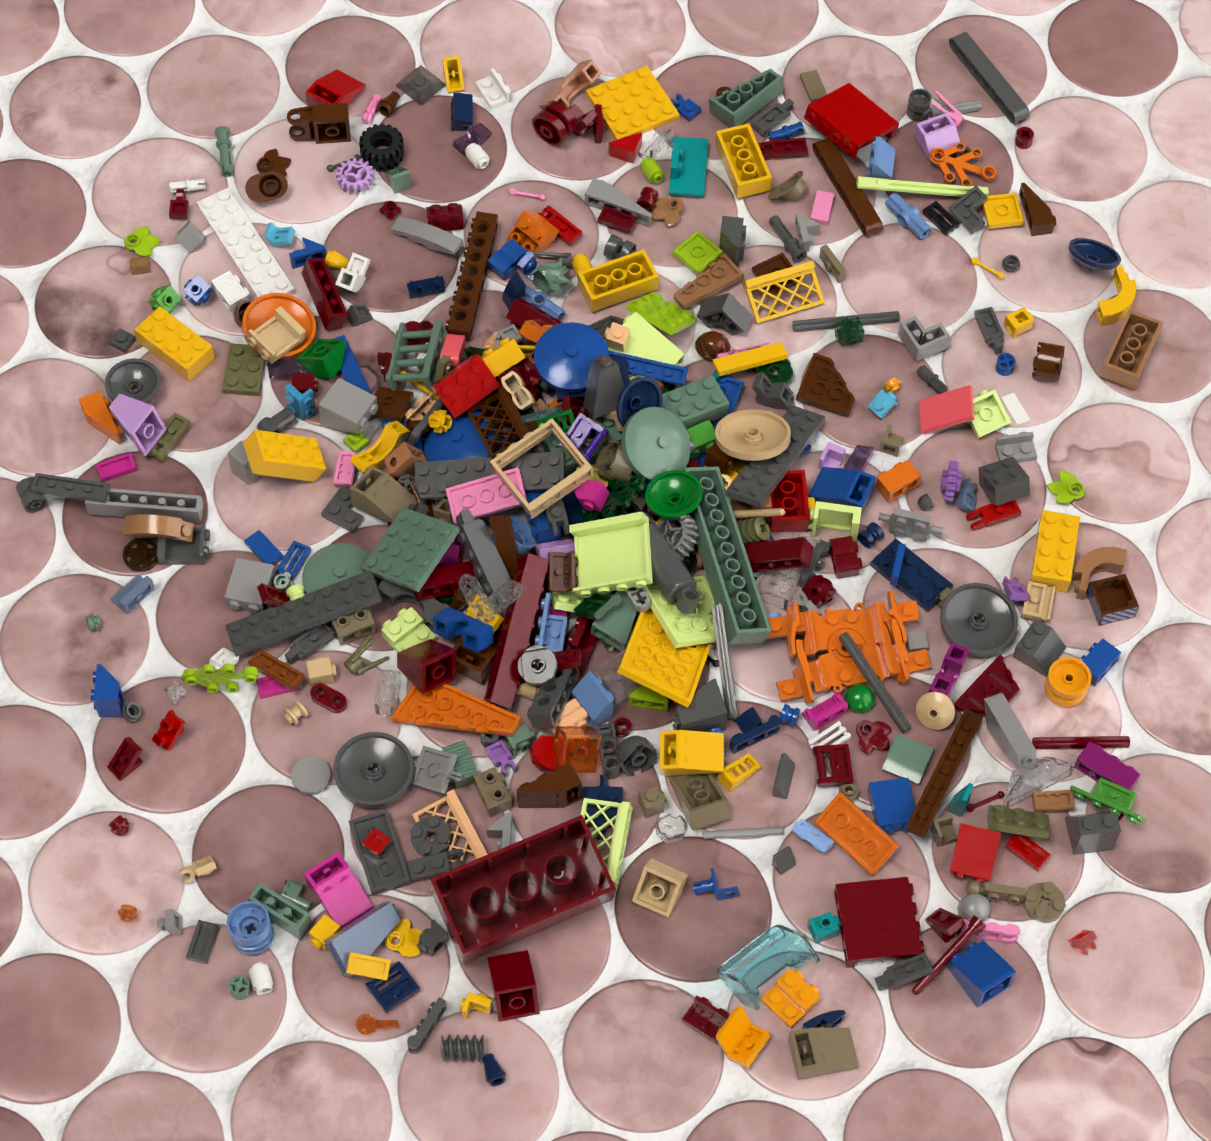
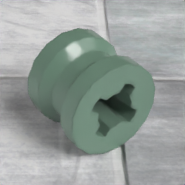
M236 975L229 981V989L234 999L244 1000L249 997L251 987L249 980L245 976Z

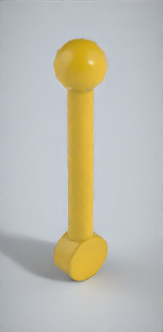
M976 257L972 258L971 263L973 265L983 267L997 275L999 279L1004 278L1003 272L995 271L979 262V259Z

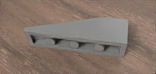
M592 179L585 192L586 205L602 210L604 206L637 217L636 223L651 227V213L604 180Z

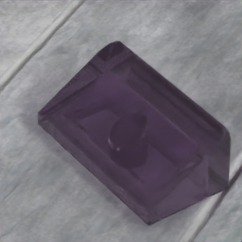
M857 445L843 469L864 471L874 454V448Z

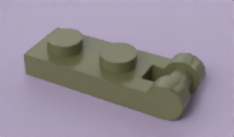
M174 412L165 424L167 430L147 455L156 457L162 463L165 462L169 452L190 426V420Z

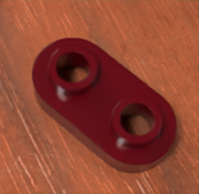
M316 684L311 688L310 695L315 704L336 714L346 709L347 701L342 693L325 684ZM336 699L340 700L338 703L333 702Z

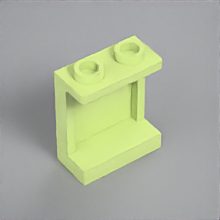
M816 501L815 508H811L808 529H812L811 536H815L816 528L850 532L849 536H852L853 541H857L862 507Z

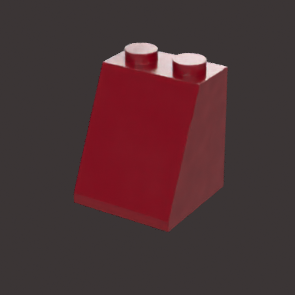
M429 639L397 652V668L424 694L455 680L456 650Z
M528 950L487 957L498 1021L540 1014L536 982Z

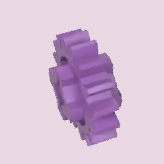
M950 460L948 471L943 470L940 490H944L943 501L953 502L954 492L960 491L962 473L958 472V461Z

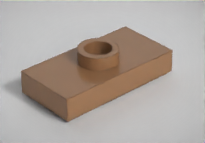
M1072 790L1032 792L1034 812L1074 811L1075 809Z

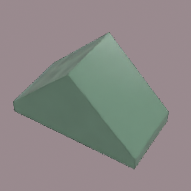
M400 166L384 172L394 194L411 188L409 169Z

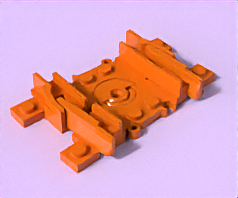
M888 591L886 594L889 606L888 612H886L885 602H875L873 606H868L866 610H864L862 603H856L853 610L851 608L840 610L825 608V615L819 616L817 609L812 613L811 610L800 612L797 602H793L786 609L787 616L768 618L772 631L766 639L785 637L789 660H795L798 666L792 671L794 678L776 682L780 702L803 697L805 704H812L814 696L811 684H814L818 694L828 692L830 688H832L833 693L838 692L840 694L843 686L847 688L855 684H867L870 686L849 653L842 649L843 644L839 640V636L845 632L849 633L881 682L884 679L897 677L899 684H905L910 681L909 674L929 670L931 664L927 650L923 649L908 653L905 645L907 636L903 623L919 620L917 602L896 603L893 591ZM796 635H804V648L803 640L798 639L795 641ZM817 652H828L820 655L816 661L810 663L807 661V658L814 657Z

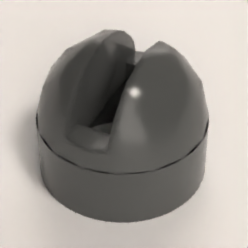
M927 493L922 495L917 501L918 506L923 510L933 507L932 500Z

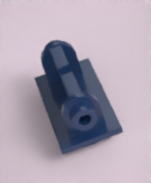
M437 275L433 278L417 281L410 280L407 283L410 299L445 292L443 276L439 277Z

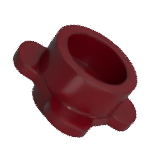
M387 201L380 208V213L386 215L387 219H393L396 214L401 212V208L397 207L394 201Z

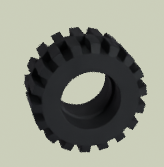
M380 123L378 126L375 124L372 128L370 126L366 128L367 131H363L359 139L360 155L364 163L368 161L369 166H372L378 172L380 170H383V172L387 171V169L392 170L394 166L398 167L400 162L403 161L404 141L401 132L396 127L392 128V125L388 124L386 126L383 123ZM379 146H387L385 149H377Z

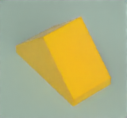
M460 55L443 57V75L447 92L465 90Z

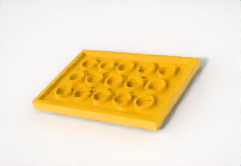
M649 608L638 615L617 673L688 708L693 699L712 643L675 648L655 614Z

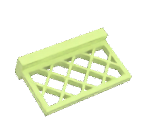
M584 798L581 815H583L586 824L591 822L596 828L591 833L592 837L599 833L604 840L597 845V848L600 849L605 844L610 848L609 854L603 858V861L614 885L618 886L633 807L630 802L622 801L617 803ZM588 804L597 805L599 811L590 817L587 813ZM610 807L618 808L617 815L609 820L604 812ZM603 814L607 822L598 828L593 820ZM611 825L614 829L613 835L605 839L600 831Z

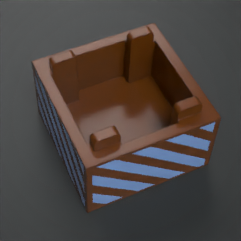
M1126 574L1089 582L1086 595L1099 626L1136 616L1139 605Z

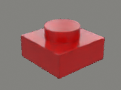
M374 828L362 842V846L379 857L391 843V839Z

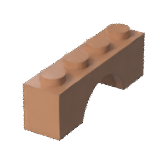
M592 59L580 62L539 107L542 110L549 101L554 100L562 103L569 109L571 107L569 102L573 96L586 86L592 84L602 72Z

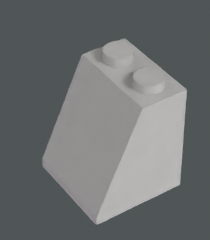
M340 378L337 379L319 403L322 426L358 434L361 429L367 426L368 419L371 415H375L378 410L376 396Z

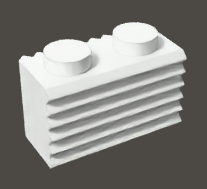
M227 271L211 280V286L225 307L233 314L235 308L240 303L249 301L250 293L246 287L242 288L236 274L232 275L230 271Z

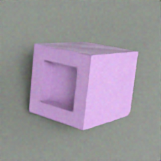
M828 442L819 459L818 469L821 470L822 467L839 468L844 460L846 449Z

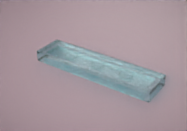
M563 403L522 415V422L539 420L562 412Z

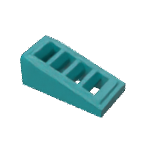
M969 783L953 796L947 809L948 812L958 817L963 815L970 801L974 787L973 784Z

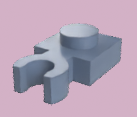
M971 478L963 480V488H960L957 505L966 513L975 510L977 496L974 494V491L977 490V483L971 484Z

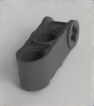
M611 721L605 725L593 724L603 774L608 775V779H615L620 774L621 764L618 763L616 756L618 746L614 722ZM610 747L612 750L606 751L604 748ZM614 765L616 768L609 769L607 766Z

